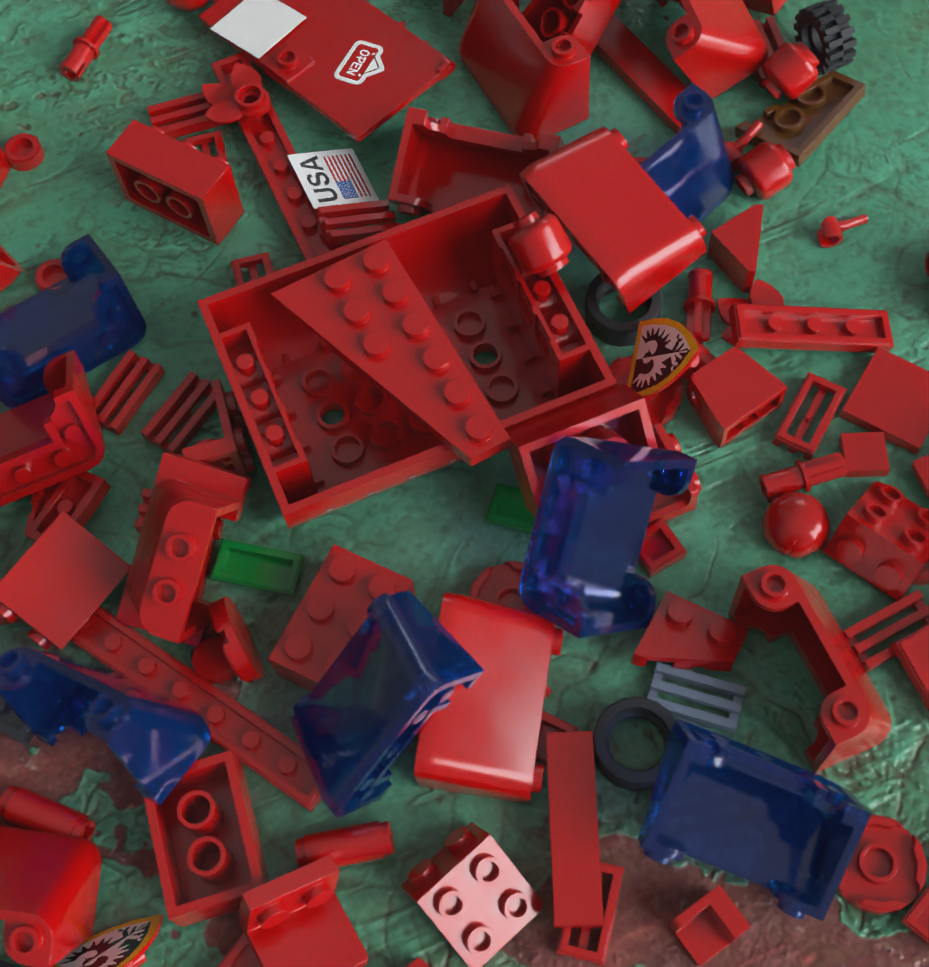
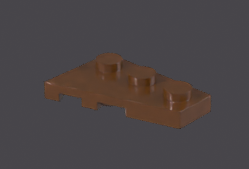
M832 70L818 78L795 100H790L781 106L773 104L764 109L763 116L757 119L763 124V127L748 144L756 147L758 144L766 141L774 145L780 143L790 153L795 165L800 167L864 97L866 84ZM745 120L735 126V137L740 138L753 122L749 123Z

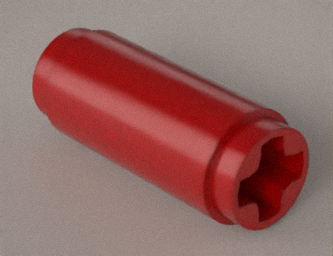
M12 785L7 788L0 798V816L4 817L5 821L22 829L79 836L89 840L92 839L95 832L96 823L89 819L88 815L24 786Z
M376 820L305 834L304 837L295 839V850L299 868L330 854L338 867L384 859L386 855L395 854L393 833L389 820L383 822Z

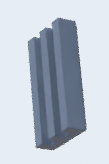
M657 662L647 699L659 702L674 717L734 734L746 686L686 669L673 668L671 665ZM662 678L697 687L700 689H704L707 691H711L714 693H718L721 695H725L728 697H732L733 699L731 701L707 693L699 692L696 690L662 681ZM658 692L728 711L729 716L726 718L657 698Z

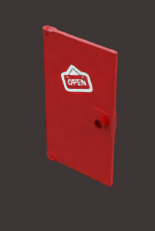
M220 0L198 16L199 20L210 29L244 0ZM279 0L307 18L259 59L217 34L262 68L273 80L288 91H292L358 143L436 82L448 77L456 66L452 60L366 0Z

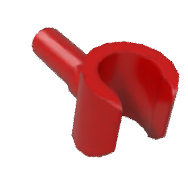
M756 119L736 142H727L720 148V158L730 172L737 171V161L744 155L742 150L763 127L759 120Z
M866 214L840 221L834 216L826 217L822 221V228L816 233L821 247L830 248L838 245L843 240L842 232L868 223V217Z

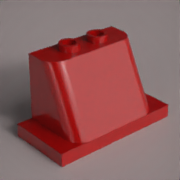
M170 451L163 452L116 621L146 630L156 637L175 643L183 642L197 647L205 640L211 620L209 606L212 602L195 597L194 595L217 517H222L232 521L240 520L251 477Z

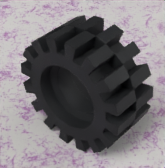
M823 0L799 10V13L795 16L797 22L794 23V30L798 32V34L794 35L795 42L801 41L819 60L820 64L816 67L818 75H824L832 70L852 63L854 60L852 57L856 56V50L853 47L857 45V39L852 37V33H855L854 26L850 27L848 22L851 18L849 14H843L845 8L842 4L838 5L837 0Z

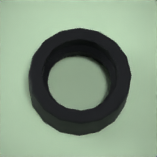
M598 274L589 283L585 295L584 312L586 325L595 337L606 344L618 347L635 346L639 322L660 318L663 303L661 289L645 301L647 310L643 317L635 321L619 322L611 320L600 311V300L615 291Z
M641 696L623 698L609 705L597 720L593 734L594 761L601 774L615 786L630 791L650 790L665 782L676 768L682 748L680 726L672 713L657 701ZM638 717L648 720L658 727L663 736L664 750L662 757L654 766L646 770L634 771L623 767L614 759L610 752L609 738L611 731L619 722L627 718Z

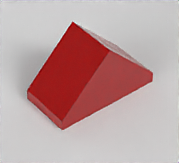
M754 204L713 230L710 236L707 255L743 293L751 292L756 273L764 206L762 204Z

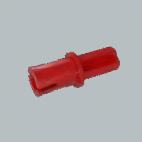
M98 15L91 22L82 37L77 36L73 39V47L58 66V69L62 71L61 74L65 78L78 82L92 60L99 58L100 52L98 49L113 27L110 21Z
M695 268L687 275L688 298L684 301L683 310L687 314V328L695 335L699 345L711 339V314L715 312L716 303L712 299L713 273L705 268Z
M838 452L807 462H802L799 459L794 461V466L759 475V485L766 501L799 490L807 493L811 491L812 486L844 477L847 474V464L843 456Z

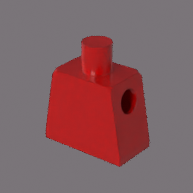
M701 344L702 350L698 354L699 363L694 367V373L689 377L686 396L712 440L720 449L779 409L782 405L787 386L740 348L732 347L715 358Z

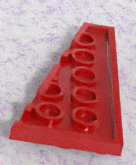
M386 239L271 293L275 305L281 310H287L299 320L300 325L310 334L315 333L331 347L334 354L379 391H385L396 400L397 405L409 416L412 414L431 429L432 435L470 466L511 447V438Z

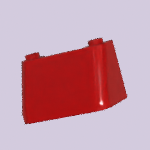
M476 0L459 41L460 58L512 134L524 137L525 133L531 134L535 142H538L541 133L554 135L589 119L590 55L582 44L570 36H558L543 42L520 12L519 0Z
M671 0L656 1L660 4L661 7H664L668 4L667 1ZM672 0L678 2L683 10L686 11V14L676 20L668 29L665 39L667 47L674 61L708 102L757 71L767 60V45L743 0Z
M408 106L388 200L398 205L397 212L420 217L421 211L434 213L510 184L526 214L533 210H536L539 217L546 214L545 210L542 212L529 197L519 173L534 161L565 146L561 136L541 133L540 139H538V142H535L531 134L525 133L524 137L456 124L445 117H442L441 120L427 117V110Z
M602 126L534 161L521 171L519 175L531 200L542 212L545 210L546 214L551 213L558 218L566 234L599 271L602 280L606 284L608 283L615 293H619L616 296L617 301L630 314L707 252L703 240L707 232L695 216L690 215L687 218L626 150L629 145L623 135L616 128L609 131Z
M74 350L54 357L44 367L43 381L49 394L0 414V507L90 470L100 464L104 458V438L84 367Z
M778 565L762 566L742 575L728 612L731 621L738 623L740 627L756 629L765 634L764 636L768 644L789 635L824 698L820 706L819 717L813 722L817 730L816 739L804 751V755L814 773L825 770L881 743L891 730L892 719L889 711L816 587Z
M444 593L415 757L414 777L421 787L531 804L532 792L541 793L545 765L536 764L548 669L551 656L561 655L564 629L556 628V619L462 594Z
M0 825V920H5L3 932L4 948L8 956L15 962L32 967H53L93 936L102 861L98 847L91 840L79 836Z

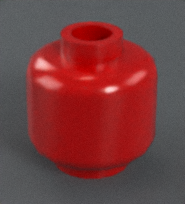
M801 41L796 45L791 42H785L763 63L762 71L766 79L762 82V85L775 99L783 95L787 99L795 100L817 80L818 69L816 67L820 62Z
M766 141L758 144L738 159L737 171L739 175L734 179L738 188L746 197L753 194L759 200H768L792 182V170L796 168L792 156L782 144L777 143L774 145Z
M533 210L513 223L516 231L510 235L508 246L525 274H537L541 279L558 271L569 262L567 255L572 250V244L554 214H544L539 217L536 210Z

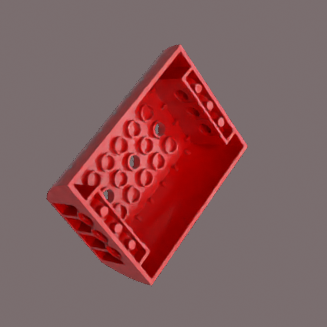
M510 184L197 301L288 529L462 460L432 435L431 429L412 414L409 416L397 405L396 400L385 391H379L334 354L331 347L315 333L310 334L300 325L298 319L287 310L283 311L273 303L271 293L385 239L505 430L617 386L612 372L558 272L556 271L541 279L537 274L527 275L523 272L510 250L508 239L516 231L513 223L526 215ZM484 351L492 352L497 357L494 362L486 365L478 363L474 358L477 354ZM332 410H338L345 414L344 418L337 424L331 425L322 421L324 415Z

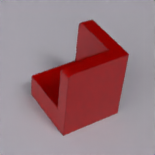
M718 885L675 917L668 927L697 966H702L742 936L751 926L723 888Z

